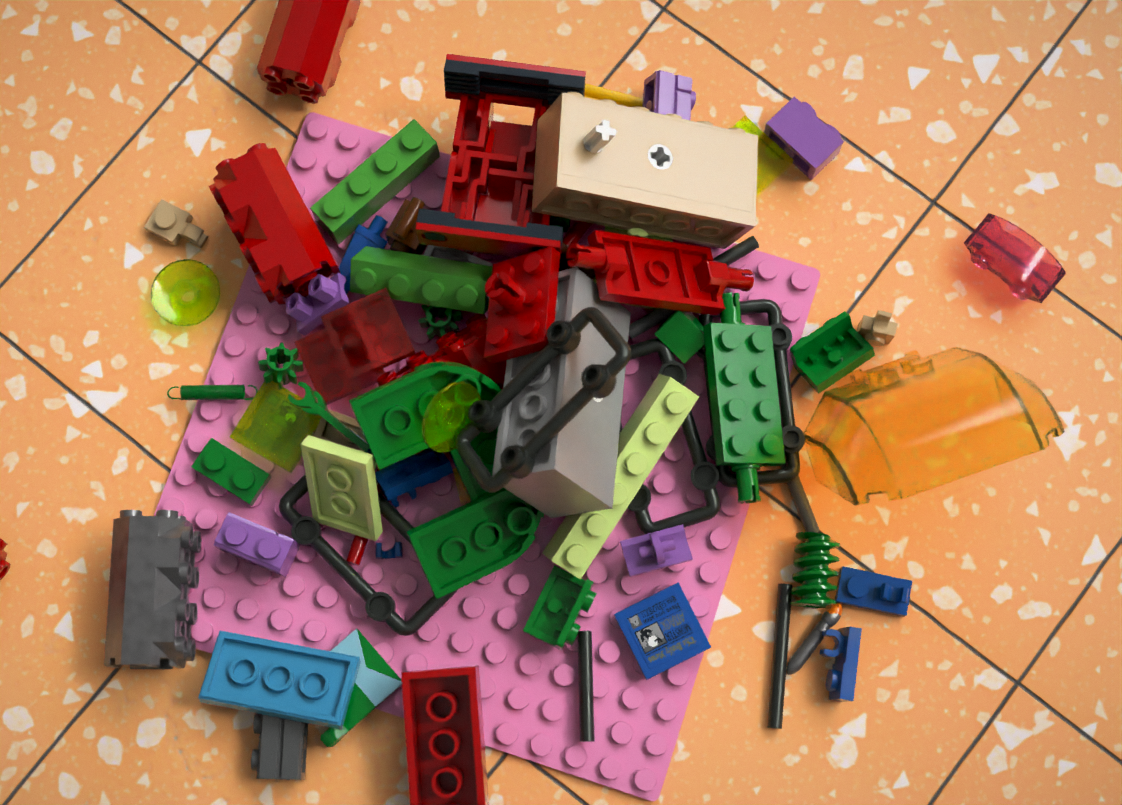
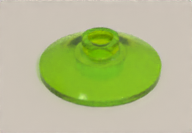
M191 259L174 261L165 266L155 277L151 288L152 304L159 316L166 322L181 327L194 326L208 319L217 308L221 294L220 284L215 273L204 263ZM186 292H194V297L192 300H183V296Z
M455 382L444 387L434 396L425 411L422 421V436L428 447L437 452H449L456 449L455 443L458 434L470 422L468 417L470 406L475 401L481 400L480 394L474 386L466 382Z

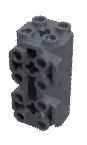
M120 510L119 518L113 519L104 666L121 668V665H129L130 669H173V667L181 669L185 668L186 661H194L196 644L195 640L191 639V625H195L197 622L198 610L196 603L189 602L188 595L190 589H197L199 585V568L194 566L195 553H199L201 550L200 531L193 530L192 523L186 520L185 516H178V511L157 510L156 516H144L142 511Z

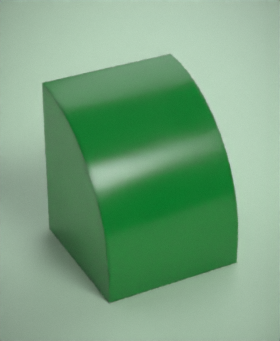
M675 310L655 332V335L684 364L705 345L703 326L691 312Z

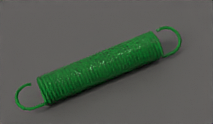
M242 384L181 385V398H173L169 395V391L172 388H179L178 386L171 387L167 395L171 399L252 400L258 395V389L254 385H248V387L251 386L256 389V395L253 398H244L245 386Z

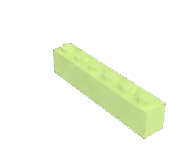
M658 374L619 434L612 509L567 515L542 554L581 580L699 398L698 395L672 377Z

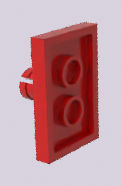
M553 246L493 264L492 275L485 285V293L489 297L484 358L491 364L541 351L549 343L547 330L555 322L560 252Z

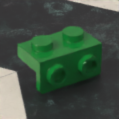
M846 311L830 318L823 326L810 335L800 338L790 348L794 368L818 394L875 356L874 348L853 328L851 317Z
M554 566L523 632L560 650H563L566 643L572 646L581 628L580 625L576 624V620L581 610L588 613L597 594L591 591L593 581L582 578L580 580L573 574Z

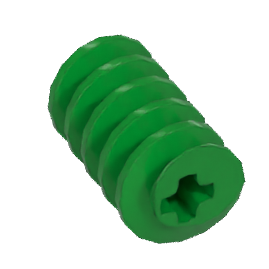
M796 533L795 537L804 543L795 545L794 551L804 557L794 559L793 565L803 571L792 575V580L801 585L791 589V594L800 598V600L793 601L790 605L814 609L835 605L836 600L826 595L827 592L837 590V586L827 581L828 578L838 576V572L828 567L831 563L839 562V557L830 554V550L839 548L841 544L831 540V536L823 533Z

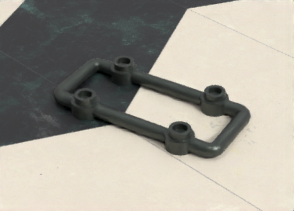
M770 299L740 301L741 315L768 314L769 326H771L786 460V469L757 471L758 485L787 483L797 478L800 473L799 451L805 443L803 431L795 426L786 350L791 344L792 333L783 324L782 313L776 302ZM700 313L699 322L702 326L713 323V317H720V313L718 315ZM703 345L696 354L704 362L712 432L706 443V453L715 461V466L719 471V481L727 487L734 488L737 487L736 473L731 474L730 466L717 465L706 349L705 345Z
M588 307L581 310L570 322L556 321L552 323L547 330L549 343L491 401L477 400L470 406L468 410L470 422L458 434L455 446L458 454L485 491L493 493L501 490L513 477L515 479L527 477L534 468L535 456L594 397L602 399L613 392L617 382L616 375L628 364L631 357V348L599 309ZM591 322L616 354L605 365L592 364L587 366L581 375L583 387L523 447L520 445L506 447L500 455L502 468L492 477L470 445L471 441L480 432L490 433L494 431L502 420V410L559 353L569 354L573 352L581 341L580 332Z
M659 338L630 346V360L658 352L662 364L659 374L672 377L684 386L687 380L685 367L675 361L673 352ZM692 411L689 412L681 426L694 464L691 471V482L698 490H702L706 506L652 522L648 510L651 502V493L642 484L629 504L628 509L634 511L638 526L645 534L682 524L684 527L710 520L719 512L720 499L716 489L719 471L714 464L707 461ZM620 422V432H619V434H620L621 431L623 430V427H622L621 422Z
M306 474L281 498L279 510L282 517L292 526V537L303 546H311L366 602L365 608L370 618L379 622L385 621L399 635L408 636L417 632L457 592L455 590L438 599L433 595L408 621H404L395 612L396 605L393 598L387 593L376 592L321 536L320 524L312 517L301 516L293 508V505L308 492ZM378 492L380 514L411 544L406 532L414 527Z

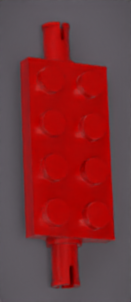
M594 230L587 237L589 246L572 243L568 247L566 254L567 259H573L568 261L570 267L594 269L600 300L718 315L725 309L722 295L726 288L747 292L754 284V277H749L753 274L751 270L727 267L726 263L713 260L711 248Z

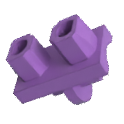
M337 273L329 279L318 274L310 280L308 285L309 295L304 297L294 292L286 298V312L296 319L297 332L305 336L327 321L333 325H340L346 320L344 309L349 305V298L344 290L345 276Z
M683 524L620 541L630 577L693 560Z

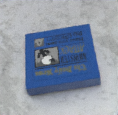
M679 582L614 614L646 680L711 648Z

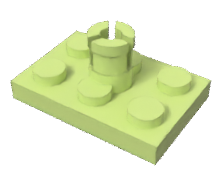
M308 435L301 443V450L313 518L320 524L377 541L383 530L375 475L376 463L373 455L363 450L352 449L329 440Z

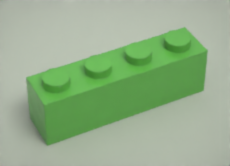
M413 119L310 208L316 222L339 245L354 232L358 224L362 225L440 157L437 142Z
M365 246L351 258L350 292L485 314L489 309V297L485 293V285L492 275L493 266Z

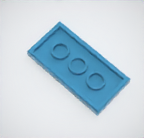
M219 631L198 699L201 703L342 730L361 661L357 656Z

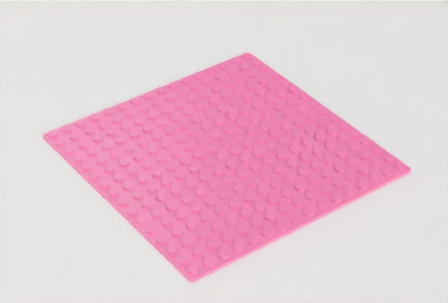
M311 112L307 114L286 169L339 267L354 232L338 245L316 222L310 208L392 137ZM439 151L440 157L372 215L362 226L368 229L376 215L384 218L388 223L380 237L387 241L385 234L405 199L411 201L413 197H416L425 203L424 209L441 211L451 155ZM489 185L487 186V192H486V194L478 193V199H479V194H481V195H487ZM571 219L569 228H567V231L563 233V238L573 227V225L577 222V220ZM592 223L577 244L589 246L587 237L594 230L604 231L605 226ZM673 239V242L711 248L713 258L737 245L733 243L726 249ZM387 243L384 249L390 250V245ZM754 250L727 266L751 270L753 274L749 277H754L753 287L747 292L726 288L723 293L732 292V296H734V293H739V301L770 299L778 304L782 313L783 324L792 333L791 344L786 350L790 376L793 366L790 348L802 337L819 282L820 272L816 268ZM473 252V256L492 264L514 258ZM249 264L204 385L242 384L245 386L244 398H253L256 395V389L251 386L248 387V385H254L258 389V395L252 400L222 399L197 401L156 511H178V516H185L186 520L192 523L193 530L200 531L201 550L199 553H195L194 566L199 568V585L197 589H190L188 595L189 602L196 603L198 610L197 622L195 625H191V639L195 640L196 649L212 654L219 631L331 651L357 628L401 680V673L406 671L479 665L485 746L649 801H656L663 787L704 652L646 680L614 614L679 582L708 639L750 503L745 504V501L743 504L738 503L737 487H727L718 480L716 489L720 499V509L717 515L710 520L684 527L693 560L632 577L629 576L620 541L645 535V533L639 528L634 511L626 509L582 577L584 580L593 581L591 591L597 594L588 613L581 610L576 620V624L581 626L579 631H592L595 741L580 742L578 638L576 637L572 646L566 643L563 650H560L523 632L553 567L557 566L563 569L548 559L542 552L566 516L550 518L544 514V518L541 517L534 536L536 538L518 559L504 568L458 589L417 632L408 636L399 635L385 621L379 622L370 618L366 612V602L311 546L300 544L286 577L224 552L214 546L215 539L228 512L276 531L278 534L293 538L291 534L292 526L282 517L279 503L283 495L305 475L301 443L308 435L314 437L321 416L310 415L312 417L306 424L304 419L308 413H305L295 429L301 431L300 436L302 435L296 441V447L289 443L290 441L293 442L292 438L298 432H293V430L289 432V436L285 441L286 437L280 435L284 428L272 422V419L284 400L292 404L288 400L289 394L295 397L296 400L304 398L306 392L304 388L298 385L299 382L306 383L313 391L321 394L329 410L356 419L349 400L379 387L376 382L379 376L389 370L397 372L407 365L406 360L413 354L424 350L428 356L439 349L436 341L440 337L435 335L431 340L428 339L426 333L429 327H420L418 321L426 317L421 307L425 304L350 291L347 294L349 305L344 309L346 320L343 323L333 325L327 321L304 336L297 332L296 319L287 314L286 304L278 305L276 301L271 304L269 303L254 276L256 274H254ZM621 304L631 313L630 324L654 311ZM461 311L463 319L455 321L459 330L461 331L467 327L466 321L479 313ZM691 312L699 321L700 313ZM767 313L741 315V321L745 325L769 326ZM446 315L442 319L436 317L434 319L435 323H437L439 320H443L445 322L447 320ZM713 317V323H721L720 317ZM663 322L632 340L628 337L629 346L658 338L655 332ZM280 343H283L284 347L290 351L297 348L299 354L297 360L302 361L304 371L296 372L297 384L290 382L283 385L282 389H279L278 384L273 381L267 384L264 382L263 375L266 371H261L258 364L259 360H267L266 347L273 349L279 347ZM658 352L629 360L626 365L621 411V424L623 428L659 374L662 364ZM673 353L675 361L681 363L686 369L687 380L684 386L699 396L691 411L707 461L715 465V461L706 453V443L712 432L703 359L695 353L684 364ZM271 393L281 398L277 407L266 403ZM259 413H263L265 417H262V421L257 422L255 420ZM255 421L261 426H258L257 429H254L252 424ZM301 424H303L304 426H307V428H304V429L299 428V427L302 426ZM680 426L643 483L651 493V502L648 510L652 522L706 506L702 490H698L691 482V471L694 464L682 426ZM249 429H252V434L249 439L245 435H249L247 432ZM272 432L277 434H272L275 438L267 437L269 435L268 433ZM210 438L218 441L272 476L253 506L191 467ZM277 438L281 439L282 442L284 440L281 449H278L279 451L274 450L278 454L270 451L273 444L277 443ZM445 441L435 445L439 446L450 461L453 473L442 477L435 483L415 488L417 497L413 500L407 492L397 497L399 506L394 508L414 528L470 502ZM263 442H265L270 447L262 446L260 444H264ZM287 446L292 447V449H289L291 453L288 459H286L287 457L283 455V452H285L284 454H286L287 456L289 453L285 451L287 449L282 450V448H287ZM730 467V473H731V474L736 473V472H732V468ZM307 492L293 505V508L301 516L313 518L309 492ZM381 515L382 534L377 541L368 539L359 566L351 563L348 564L376 592H384L390 595L395 601V612L404 621H408L433 596V592L412 545ZM320 524L321 536L346 561L355 535ZM395 542H402V558L376 559L375 543H382V551H389L394 547ZM402 685L375 709L404 718Z

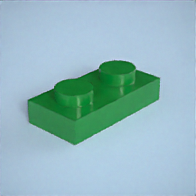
M210 438L191 466L194 470L253 506L272 477L213 438Z

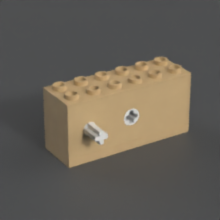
M562 92L539 118L537 123L532 212L624 230L641 228L649 235L726 249L756 227L758 135L745 133L741 128L727 129L714 126L709 121L695 122L682 119L677 114L663 115L654 113L645 107L637 106L631 108L622 106L609 99L595 100L586 98L577 92Z

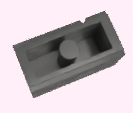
M255 713L253 729L254 734H259V749H253L251 770L257 771V779L305 780L308 723Z

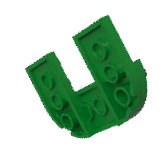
M432 362L415 367V371L349 400L379 470L439 442L445 441L470 502L406 532L436 599L502 569L518 559L536 538L534 536L541 517L544 518V513L504 487L493 493L485 491L458 454L455 446L456 438L460 431L470 422L468 417L470 406L477 400L491 401L502 389L478 370L454 362ZM498 427L490 433L480 432L470 443L491 475L493 474Z

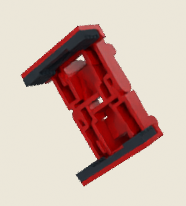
M447 54L444 66L445 98L460 100L442 208L441 211L418 210L416 233L419 244L463 249L473 255V252L508 257H518L553 246L560 252L561 259L563 227L551 226V215L532 212L537 123L539 118L562 92H577L585 97L586 71ZM494 103L535 108L532 126L493 121ZM489 185L487 195H481V194H479V199H478V193L486 194V192H487V186Z

